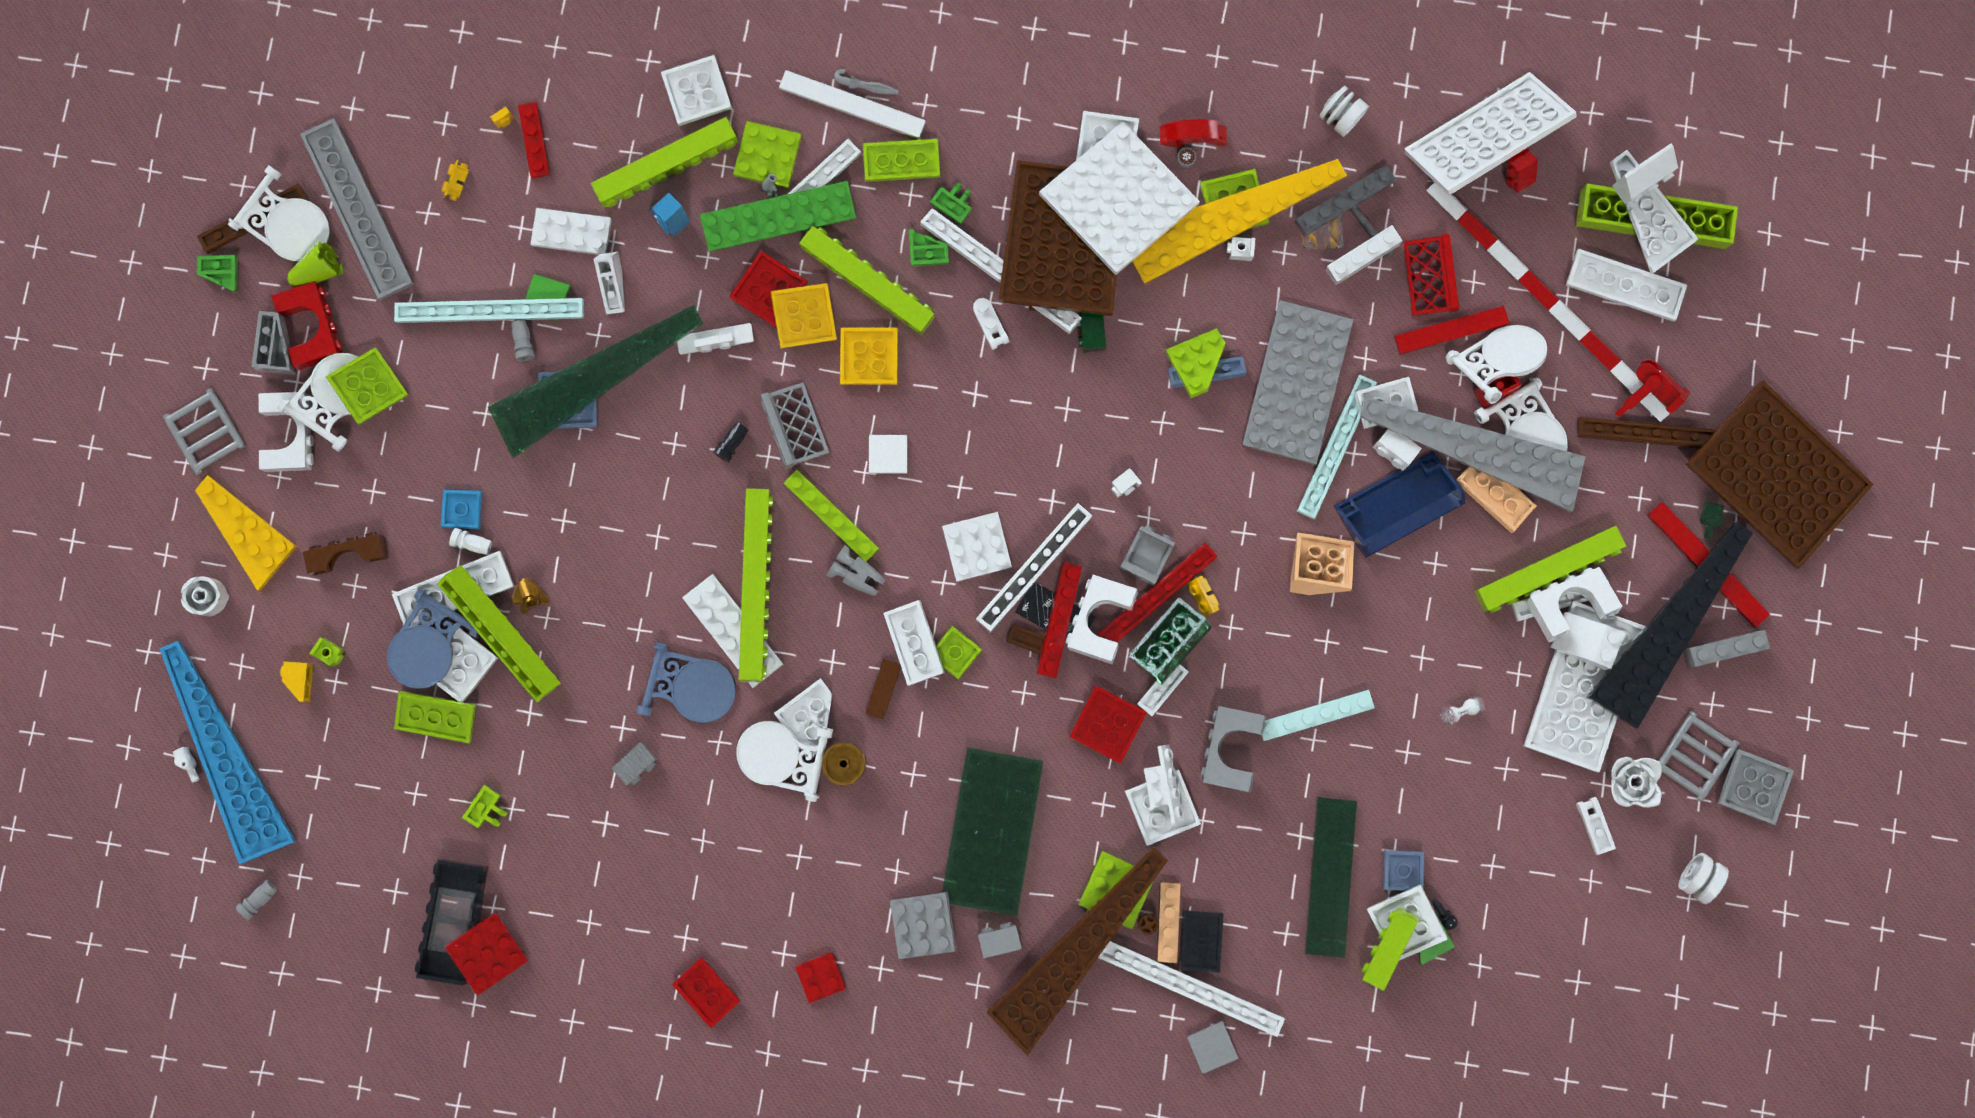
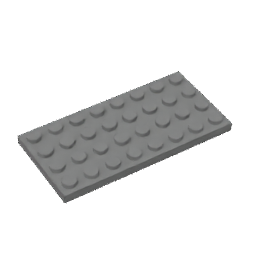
M1279 301L1242 446L1312 465L1317 464L1353 319Z

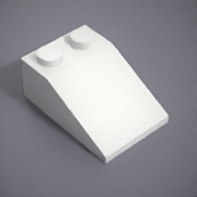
M1564 612L1563 617L1570 630L1566 636L1554 640L1550 648L1603 670L1612 669L1625 633L1608 625Z

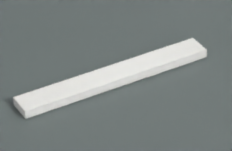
M785 70L779 86L780 90L920 139L926 120Z

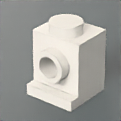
M1232 237L1231 241L1227 242L1226 253H1230L1229 259L1252 261L1254 258L1255 238ZM1238 245L1244 246V249L1240 250Z
M1129 468L1111 483V490L1117 498L1123 494L1127 496L1135 490L1134 485L1138 488L1142 482Z

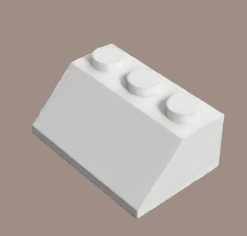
M1672 143L1624 174L1612 185L1624 204L1630 201L1635 203L1643 197V192L1647 190L1650 193L1659 186L1658 182L1663 180L1665 183L1675 176L1673 172L1678 169V164Z

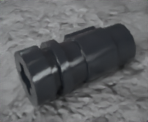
M736 422L725 436V439L719 442V447H716L713 453L729 463L732 459L731 455L736 453V448L739 447L749 430Z

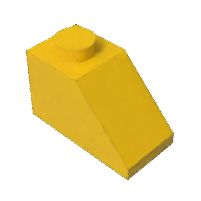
M284 662L280 670L282 682L299 702H310L313 664Z

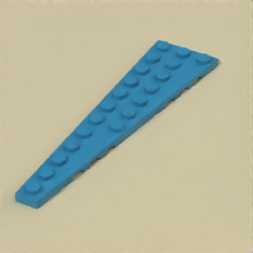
M177 641L159 648L239 864H244L297 842L182 643Z

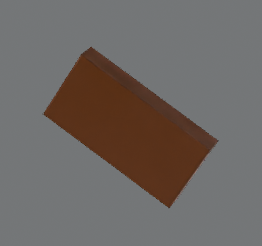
M1013 624L1006 642L1041 655L1045 636Z

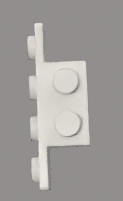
M750 323L677 336L680 355L700 351L706 353L712 351V349H728L734 345L754 342L752 325Z
M1169 744L1158 746L1161 766L1144 768L1151 807L1168 805L1172 824L1183 822L1184 811L1180 804V790L1176 783L1177 773L1173 767V752Z

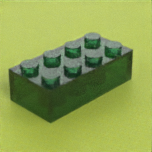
M1178 598L1128 656L1135 665L1160 685H1163L1211 630L1212 626L1205 617Z

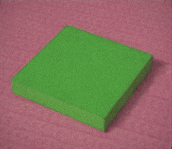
M534 274L525 300L567 299L571 286Z

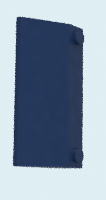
M1431 452L1409 464L1403 471L1400 469L1334 505V508L1355 545L1364 557L1367 558L1464 505L1465 491L1435 453Z

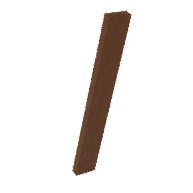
M1582 417L1578 419L1579 438L1700 448L1716 430Z

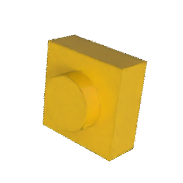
M507 107L490 116L498 128L508 126L511 120L514 119Z

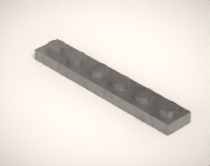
M1385 165L1296 218L1294 222L1305 237L1396 182V178L1388 166Z

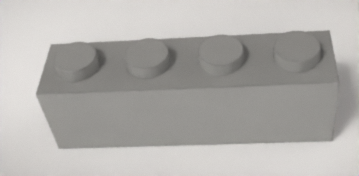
M1765 630L1686 648L1683 651L1687 668L1767 650L1770 649Z

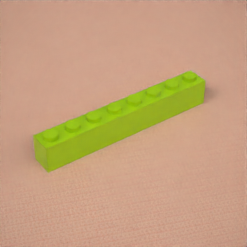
M727 117L592 182L591 185L604 208L612 207L617 204V201L623 198L629 199L634 196V193L640 190L645 191L656 182H664L672 174H680L685 168L691 165L696 166L707 157H715L720 151L733 148L738 143V140Z
M812 226L799 243L801 249L922 336L935 318L934 310L930 306L920 304L918 302L919 299L915 295L902 291L903 287L897 282L891 283L887 280L888 276L886 274L873 270V266L868 261L864 260L862 262L857 258L858 255L853 250L849 249L847 251L842 247L843 244L839 240L829 238L827 236L828 233L821 227L817 229Z
M1614 526L1474 591L1483 612L1490 610L1493 613L1502 609L1500 605L1506 602L1508 605L1519 601L1518 597L1523 594L1525 597L1530 596L1540 586L1542 589H1545L1553 584L1552 581L1559 578L1562 581L1570 577V572L1576 570L1579 573L1588 569L1587 565L1592 562L1596 565L1605 561L1604 557L1609 554L1611 557L1622 553L1621 549L1626 547V544L1617 526Z
M462 565L443 576L437 585L537 703L561 684L543 660L537 656L532 647L521 637L520 633L510 624L506 616L500 612L494 602L489 599Z

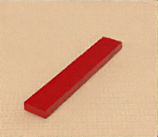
M1501 306L1395 335L1394 339L1399 355L1506 326L1510 323L1505 307Z

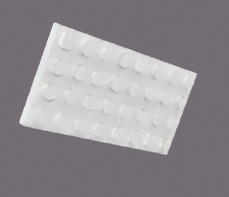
M1529 72L1404 150L1405 154L1448 195H1451L1575 119L1577 115L1574 109Z
M1572 601L1568 609V613L1608 625L1625 633L1613 665L1619 661L1621 655L1631 647L1634 640L1646 627L1615 615L1600 620L1593 607L1576 601ZM1555 650L1524 747L1599 773L1617 717L1586 697L1600 680L1608 674L1610 669L1603 670Z

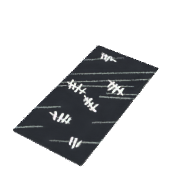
M1034 583L1025 593L1015 613L1047 630L1055 593ZM1075 604L1073 605L1066 639L1075 627L1072 626L1075 615H1079L1081 610ZM1091 613L1088 618V628H1090L1096 617Z

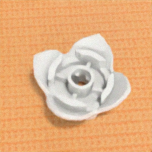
M1623 757L1617 759L1611 773V792L1615 802L1625 807L1633 804L1647 808L1660 805L1662 794L1661 789L1657 785V781L1662 773L1660 762L1651 758L1633 760L1630 757ZM1632 779H1637V786H1632Z

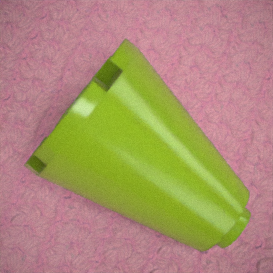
M320 241L288 272L287 280L292 287H299L314 281L319 283L343 274L344 269L342 263L338 264L336 260L338 258L336 252L327 243L321 244Z

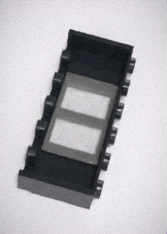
M447 859L438 860L434 864L433 874L435 877L434 882L431 883L429 888L431 898L430 902L426 905L427 920L422 926L424 936L418 948L420 958L415 965L416 978L456 985L468 983L444 946L479 923L489 866Z

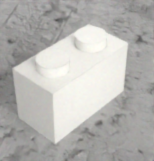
M1389 429L1383 433L1373 446L1380 456L1387 458L1394 467L1402 471L1409 466L1422 449L1409 438L1396 434Z

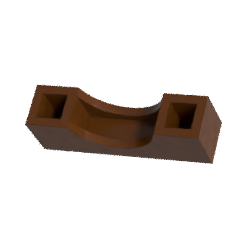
M370 532L365 534L363 538L354 536L347 538V541L341 543L339 541L329 542L328 546L321 547V545L311 546L309 550L303 551L307 574L315 576L332 572L336 560L347 552H357L367 562L387 559L388 553L385 538L383 535L377 534V532Z

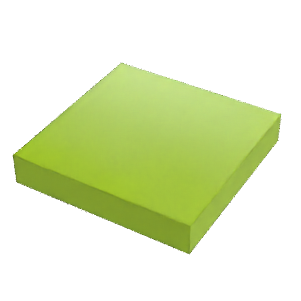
M953 625L936 645L943 668L958 680L982 651L979 646Z

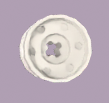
M1343 86L1330 97L1319 115L1322 120L1329 114L1331 115L1326 122L1328 125L1336 119L1338 122L1334 130L1342 137H1345L1370 107L1360 98L1354 103L1350 102L1354 96L1353 92L1344 97L1348 91L1346 86Z

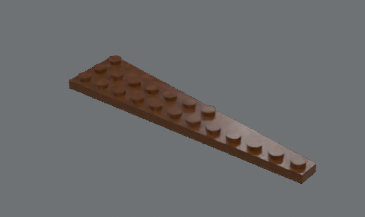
M1155 847L1121 878L986 1012L1027 1056L1168 860Z

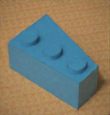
M667 193L649 210L657 220L660 228L667 235L671 233L675 237L691 222L682 205L670 193Z

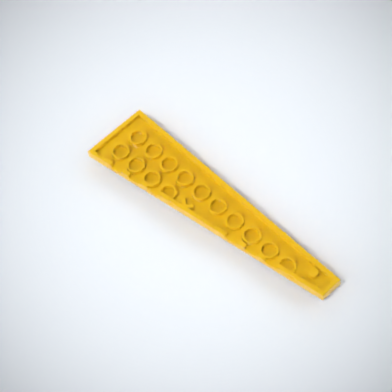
M1336 159L1195 207L1132 262L1145 285L1347 177V174L1339 160Z

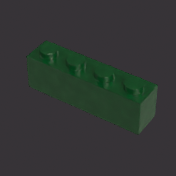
M1079 312V316L1082 317L1077 325V329L1081 330V336H1078L1079 348H1083V353L1106 351L1103 315Z

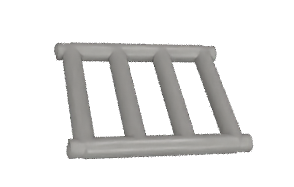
M212 388L206 390L205 395L173 414H165L163 416L165 423L196 475L203 472L202 469L237 448L243 449L246 447ZM206 402H212L215 407L214 411L179 431L174 421ZM220 416L225 426L188 447L184 440L185 436ZM226 433H230L234 442L199 463L197 462L193 453Z
M1691 711L1659 759L1662 773L1697 795L1696 798L1703 802L1740 743L1736 740L1731 741L1696 717L1697 714ZM1692 724L1728 747L1722 757L1686 733ZM1681 740L1718 763L1712 773L1676 750ZM1671 756L1707 779L1702 789L1666 766Z

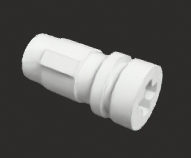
M454 528L449 546L458 547L459 549L465 548L472 552L488 555L492 547V541L474 534H468V531L464 530L462 532L461 529Z

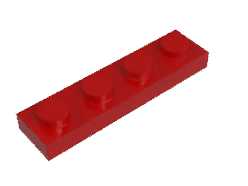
M537 102L518 105L530 177L535 179L550 176Z

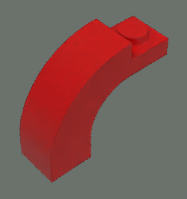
M1189 119L1160 126V145L1172 148L1196 142L1209 143L1221 147L1227 145L1226 126L1219 125L1216 120Z

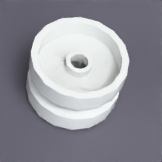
M1700 853L1686 866L1678 886L1685 893L1693 894L1694 898L1699 902L1707 904L1722 890L1729 871L1728 868L1716 862L1713 864V859L1708 855Z

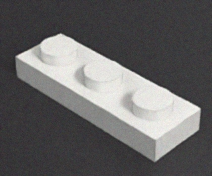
M1173 660L1137 705L1152 717L1189 671Z

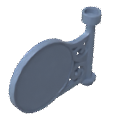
M421 588L414 595L416 602H418L400 632L390 642L387 651V664L390 672L397 681L411 688L431 687L443 680L448 674L453 659L452 639L455 632L461 626L468 628L471 636L475 638L479 636V633L465 617L426 594V589L422 590ZM421 609H430L432 612V619L430 621L424 620L425 615L427 617L431 616L429 612L425 611L419 615V621L423 625L410 626ZM446 617H450L457 622L453 626L450 621H445L443 625H448V628L446 630L441 628V622Z
M656 642V645H653V648H656V653L642 706L638 705L636 713L651 716L653 709L649 707L653 697L669 700L684 717L699 723L715 721L729 711L735 699L736 688L732 675L723 665L713 660L698 659L669 652L667 644ZM668 658H678L690 661L681 669L678 662H668V669L671 668V665L675 666V670L673 672H668L664 666L665 661ZM674 676H675V678H674V680H673V683H672L671 679L668 678V677H674ZM664 680L668 682L669 687L666 690L662 689V687H665V684L661 683L658 686L659 692H654L657 681Z

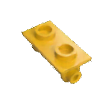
M456 160L454 164H450L447 172L450 175L448 182L444 181L441 192H444L442 198H445L447 195L453 201H457V198H460L463 185L458 184L457 180L465 182L469 172L468 165L463 163L457 165L459 160Z
M1200 576L1187 583L1204 617L1220 610L1218 607L1220 605L1214 593L1209 596L1207 595L1211 588L1206 578Z

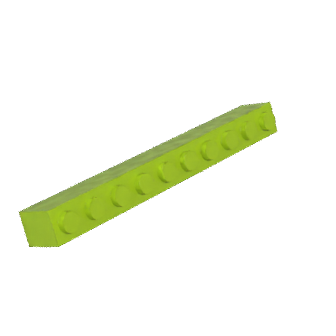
M746 489L739 682L762 683L763 678H766L767 666H763V658H767V647H764V639H768V628H764L765 620L769 619V608H765V601H769L770 589H766V582H770V570H767V563H771V552L767 551V545L771 544L772 533H768V525H772V514H769V506L773 507V495H769V489Z

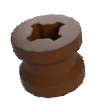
M1145 914L1139 918L1138 928L1145 935H1151L1157 931L1158 922L1154 916Z

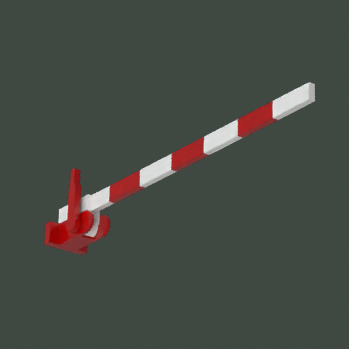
M1435 182L1428 188L1427 192L1629 389L1632 395L1616 411L1615 414L1618 417L1641 402L1661 422L1686 402L1691 392L1686 387L1682 388L1657 362L1651 359L1643 361L1635 374L1453 194L1448 195Z

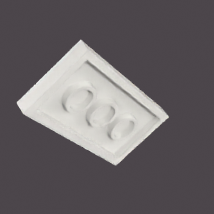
M536 208L531 245L534 247L595 255L607 253L612 219L610 217Z
M921 600L885 612L884 616L907 685L911 686L944 674L945 672Z

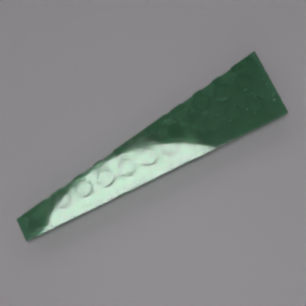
M695 305L488 406L512 458L517 457L702 325L703 321Z

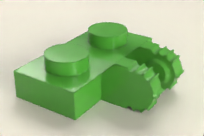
M957 183L951 192L940 187L930 201V204L961 225L972 210L965 203L972 191L967 189L962 197L958 199L955 196L960 191L962 184Z

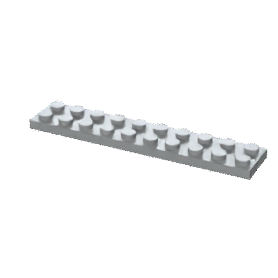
M333 118L301 133L302 140L377 299L381 301L414 285L337 120Z

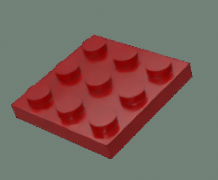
M760 250L729 298L776 328L771 291L804 287L808 284V281Z
M1095 685L1069 737L1121 764L1147 712Z
M496 912L444 946L477 996L528 961Z

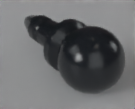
M1433 899V906L1439 913V919L1442 921L1444 928L1448 930L1455 929L1458 924L1457 918L1451 914L1450 910H1445L1440 902Z

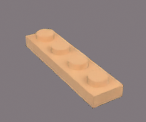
M1160 882L1157 962L1177 963L1180 883Z

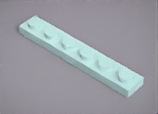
M1366 690L1265 720L1262 740H1270L1374 709L1370 692Z

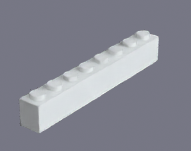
M1077 503L980 613L976 621L991 633L1089 522L1092 515Z

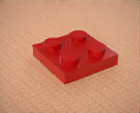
M832 952L795 966L809 1004L846 989Z

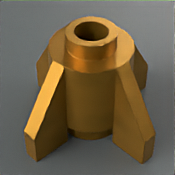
M530 578L521 579L512 595L513 605H520L522 614H526L529 608L535 607L538 604L548 605L550 603L548 596L540 589L535 580Z

